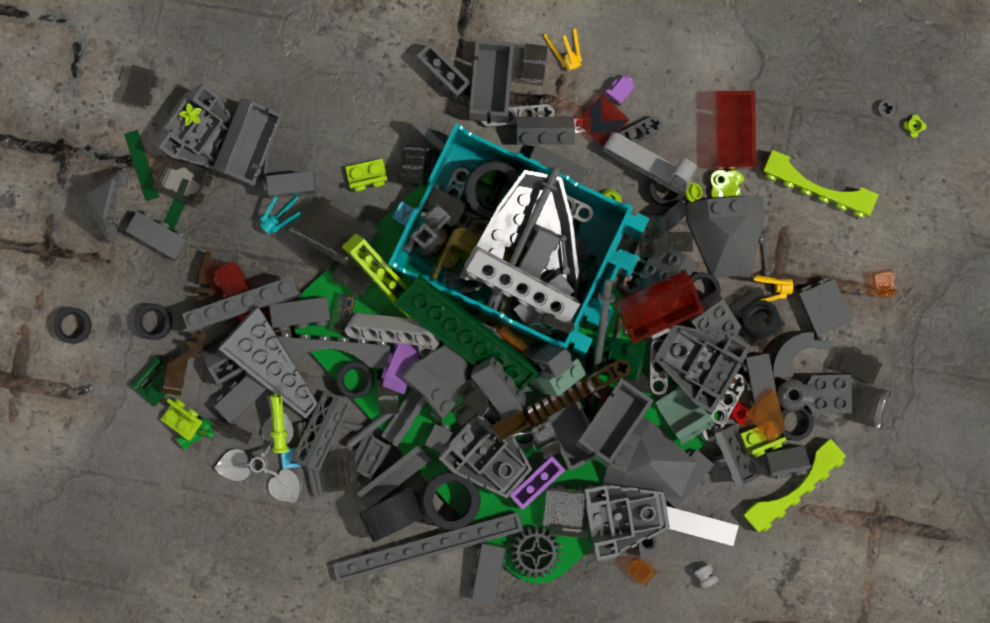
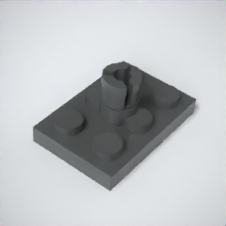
M734 424L715 433L716 443L721 448L722 454L715 455L713 457L715 462L713 463L717 470L729 467L731 479L738 488L758 478V474L750 455H747L739 436V429Z

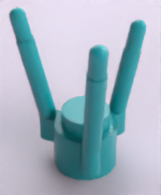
M274 196L265 214L260 218L262 221L260 226L268 234L276 233L280 228L300 216L301 213L297 212L279 224L280 217L299 199L298 196L290 201L276 216L273 214L268 216L278 198Z

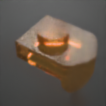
M889 269L872 273L874 292L886 299L894 296L896 290L893 271Z
M639 557L630 560L628 564V573L645 587L657 573L654 567Z

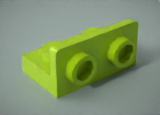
M383 158L346 167L350 189H354L355 192L366 190V186L373 185L374 188L385 185L384 182L388 181Z
M168 398L166 401L171 405L160 420L190 441L203 421L197 418L199 415L191 408L185 409L186 404L176 398L173 401Z
M776 420L739 434L748 456L754 454L755 457L766 453L765 449L770 447L772 450L783 446L782 442L786 441V437H782L779 432Z

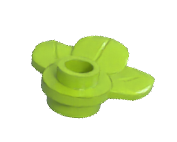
M723 170L714 171L710 176V183L713 186L711 190L712 198L740 197L741 191L738 185L745 180L744 176L735 170L727 172ZM719 176H722L723 181L721 183L718 182Z

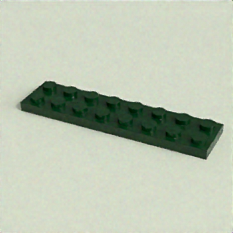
M418 275L394 302L396 306L474 367L493 356L496 361L501 363L504 372L512 377L519 391H522L540 372L539 368L421 275Z

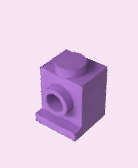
M626 74L621 80L617 78L611 85L613 90L608 89L606 95L621 106L635 88L634 80Z

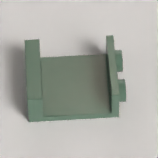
M679 385L675 387L673 392L662 395L655 402L658 410L681 445L714 425L710 414H707L705 409L696 405Z

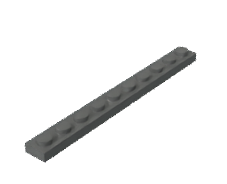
M519 512L457 530H451L333 563V568L339 583L524 530Z

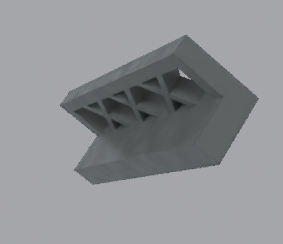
M411 389L382 434L383 438L397 447L427 402L420 392Z
M324 390L291 460L319 473L351 402ZM328 397L333 398L330 406L326 407L325 403ZM323 415L324 419L322 423L318 425L317 420L320 416ZM315 432L314 440L309 442L310 435ZM306 450L307 455L304 461L299 458L302 452Z
M418 445L357 494L360 498L364 497L372 507L432 459L424 448Z

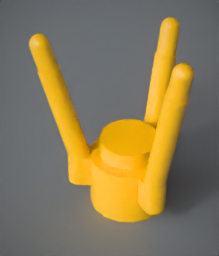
M576 28L573 29L576 55L575 52L571 51L566 35H563L568 53L564 56L565 60L547 34H544L547 43L561 62L562 68L566 67L567 71L582 66L580 63L582 58Z
M755 276L753 278L757 282L775 284V292H779V295L760 300L769 302L777 299H786L787 294L793 293L792 279H776L764 276Z

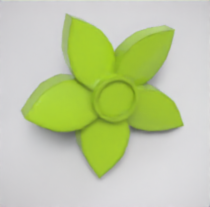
M188 103L187 111H182L179 115L186 118V126L190 125L192 121L200 124V119L197 115L200 114L202 109L196 108L193 110V107Z

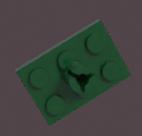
M591 334L593 340L589 346L584 371L587 373H592L597 341V335ZM605 336L600 369L617 360L624 359L630 363L631 370L622 379L639 381L646 343ZM619 365V367L617 368V371H618V372L621 371V372L623 373V370H625V367H624V366L621 367V366Z

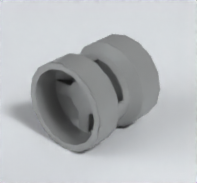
M710 563L693 572L699 578L702 589L719 581L717 575L713 574V568Z

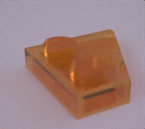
M489 319L486 321V325L496 328L495 332L499 333L503 340L517 350L523 352L528 348L525 344L526 340L518 334L514 336L511 333L512 329L503 323L501 326Z
M774 389L770 390L745 412L770 442L774 441L786 430Z

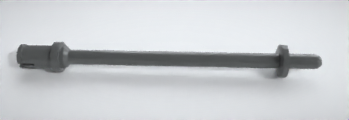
M559 167L552 169L547 182L541 181V184L544 185L543 191L509 260V263L516 266L551 190L558 189L554 184L560 173ZM503 274L500 281H506L509 275ZM495 286L492 288L493 292L485 306L492 307V309L497 311L503 296L506 295L501 292L500 288Z
M610 279L605 280L604 290L598 294V299L602 301L592 374L601 368L609 304L615 301V296L611 293L612 280ZM598 392L585 398L586 406L584 412L586 416L594 417L597 414V404L600 401V394Z

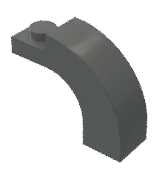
M814 332L802 333L788 339L780 346L773 359V377L792 378L793 363L799 352L807 348L833 349V341H828V337H817L814 340Z

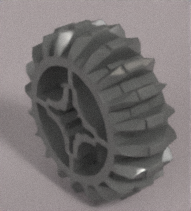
M535 526V532L532 533L531 528L528 527L527 531L529 534L525 535L524 531H521L520 533L523 538L520 539L518 536H515L519 543L511 544V546L516 547V550L510 551V554H516V557L511 558V561L515 562L518 560L519 563L514 567L515 569L520 566L522 567L520 574L527 570L528 578L531 576V572L534 573V579L538 578L537 573H541L542 578H545L544 571L547 570L551 575L552 571L549 568L551 566L554 569L558 568L554 561L561 562L560 558H556V555H562V551H556V548H560L561 544H554L558 537L556 536L551 539L552 531L545 535L546 528L543 527L540 533L538 532V526ZM533 537V546L530 549H520L524 541ZM539 537L546 539L550 543L552 550L542 549L539 545ZM537 542L539 550L547 553L539 554L535 563L534 555L526 552L534 551L535 543ZM520 555L530 556L533 559V568L525 565ZM543 556H552L546 566L539 568V560Z

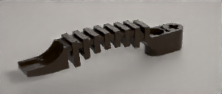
M206 251L203 256L196 283L209 286V289L197 287L194 289V294L208 295L207 298L198 297L196 299V303L206 305L215 303L213 297L217 292L215 290V282L211 279L208 271L210 251ZM209 328L201 330L199 334H190L189 338L195 339V342H185L184 347H188L186 353L178 358L168 357L161 392L177 396L181 395L188 359L200 358L201 353L196 352L203 350L204 344L202 342L206 340L207 335H205V332H208Z
M624 359L617 360L587 376L582 381L576 382L561 395H551L548 399L545 398L540 403L537 402L523 411L521 410L494 424L492 428L499 442L624 378L631 370L630 363ZM619 365H620L621 367H622V366L625 367V370H623V373H622L621 371H619V372L617 371V368L619 367ZM599 374H607L609 378L608 382H601L599 380Z

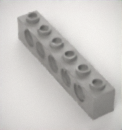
M477 245L464 265L469 276L475 279L478 277L483 279L486 285L492 288L495 286L500 288L503 294L509 297L512 295L517 297L520 303L526 306L529 304L534 306L537 312L543 315L545 313L551 315V318L560 324L562 322L569 324L580 306L576 298ZM485 265L492 266L489 272L482 271ZM508 274L509 278L506 281H500V276ZM525 283L526 287L523 290H517V285ZM537 292L543 293L540 299H534V294ZM554 301H559V302H560V304H559L558 307H556V308H551V307H550V305H551L552 302H554Z

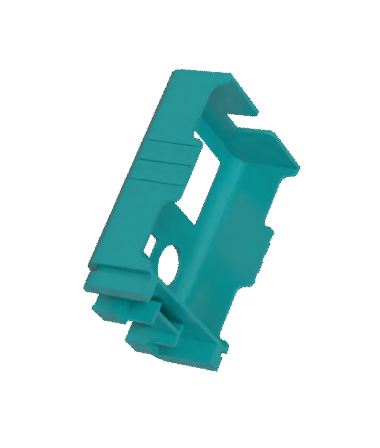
M455 123L428 180L429 186L419 207H415L388 266L393 272L410 280H414L418 275H421L447 297L457 300L472 309L474 308L482 314L491 316L499 320V322L548 345L567 349L568 346L573 347L572 352L584 357L593 339L578 332L583 319L586 318V323L598 328L602 301L598 299V294L603 292L605 280L610 279L613 283L617 273L629 278L640 257L637 254L635 256L622 249H619L617 252L616 249L623 234L639 240L650 218L639 213L634 216L630 214L634 206L613 200L577 183L568 175L564 176L559 173L558 176L562 177L566 195L587 204L593 211L589 222H579V231L575 237L580 278L576 299L579 301L580 306L569 324L564 322L560 324L551 318L552 316L547 313L540 316L539 321L527 326L523 320L521 323H518L499 312L501 302L497 311L492 309V307L485 306L493 292L492 287L485 284L476 291L475 288L479 284L459 278V275L419 257V254L413 248L409 254L403 251L435 185H440L442 190L423 228L435 222L438 216L436 212L452 174L461 166L472 169L480 162L499 160L512 166L519 174H522L524 170L548 175L552 172L553 168H547L534 159L524 157L521 153L511 152L469 132L465 127ZM506 177L503 185L509 187L510 181ZM568 201L569 208L571 209V208H572V205H571V203ZM581 209L578 212L579 217L582 219L589 217V212L586 209ZM512 254L504 255L503 260L509 262ZM610 305L608 311L607 325L614 312V310H611L612 306ZM511 306V308H510L511 313H512L513 315L517 316L518 314L516 313V311H515V310L513 309V307Z

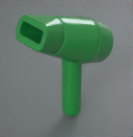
M200 418L203 422L190 441L182 435L176 438L177 442L185 450L203 437L212 438L214 436V432L211 431L213 429L212 424L207 418Z

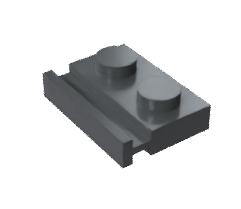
M367 435L362 439L348 468L374 480L391 446L371 435Z

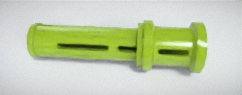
M282 394L270 395L273 430L270 432V436L273 437V447L271 450L273 453H285L289 451V448L286 446V436L288 434L284 428Z

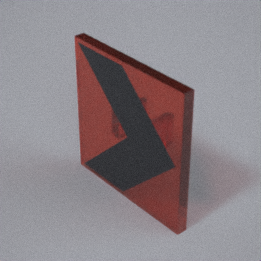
M601 94L576 120V123L604 147L612 132L618 133L630 120Z

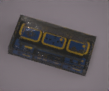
M341 293L337 294L329 326L330 331L346 334L345 328L353 315L357 297Z

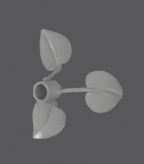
M283 412L284 428L288 434L286 436L287 444L292 440L294 430L287 414ZM271 416L263 424L261 431L263 439L271 441V443L260 456L248 462V455L244 451L233 449L222 457L215 466V470L225 478L234 481H242L248 478L250 468L256 473L264 471L265 473L272 474L275 477L271 478L268 483V490L271 496L280 501L295 503L300 493V483L297 475L289 469H283L277 474L275 471L267 468L269 462L265 456L273 446V437L270 436V432L273 430Z

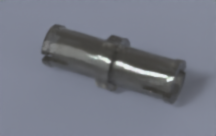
M216 419L212 429L228 435L230 439L233 437L246 444L249 443L252 432L238 428L236 424L231 425L219 419Z

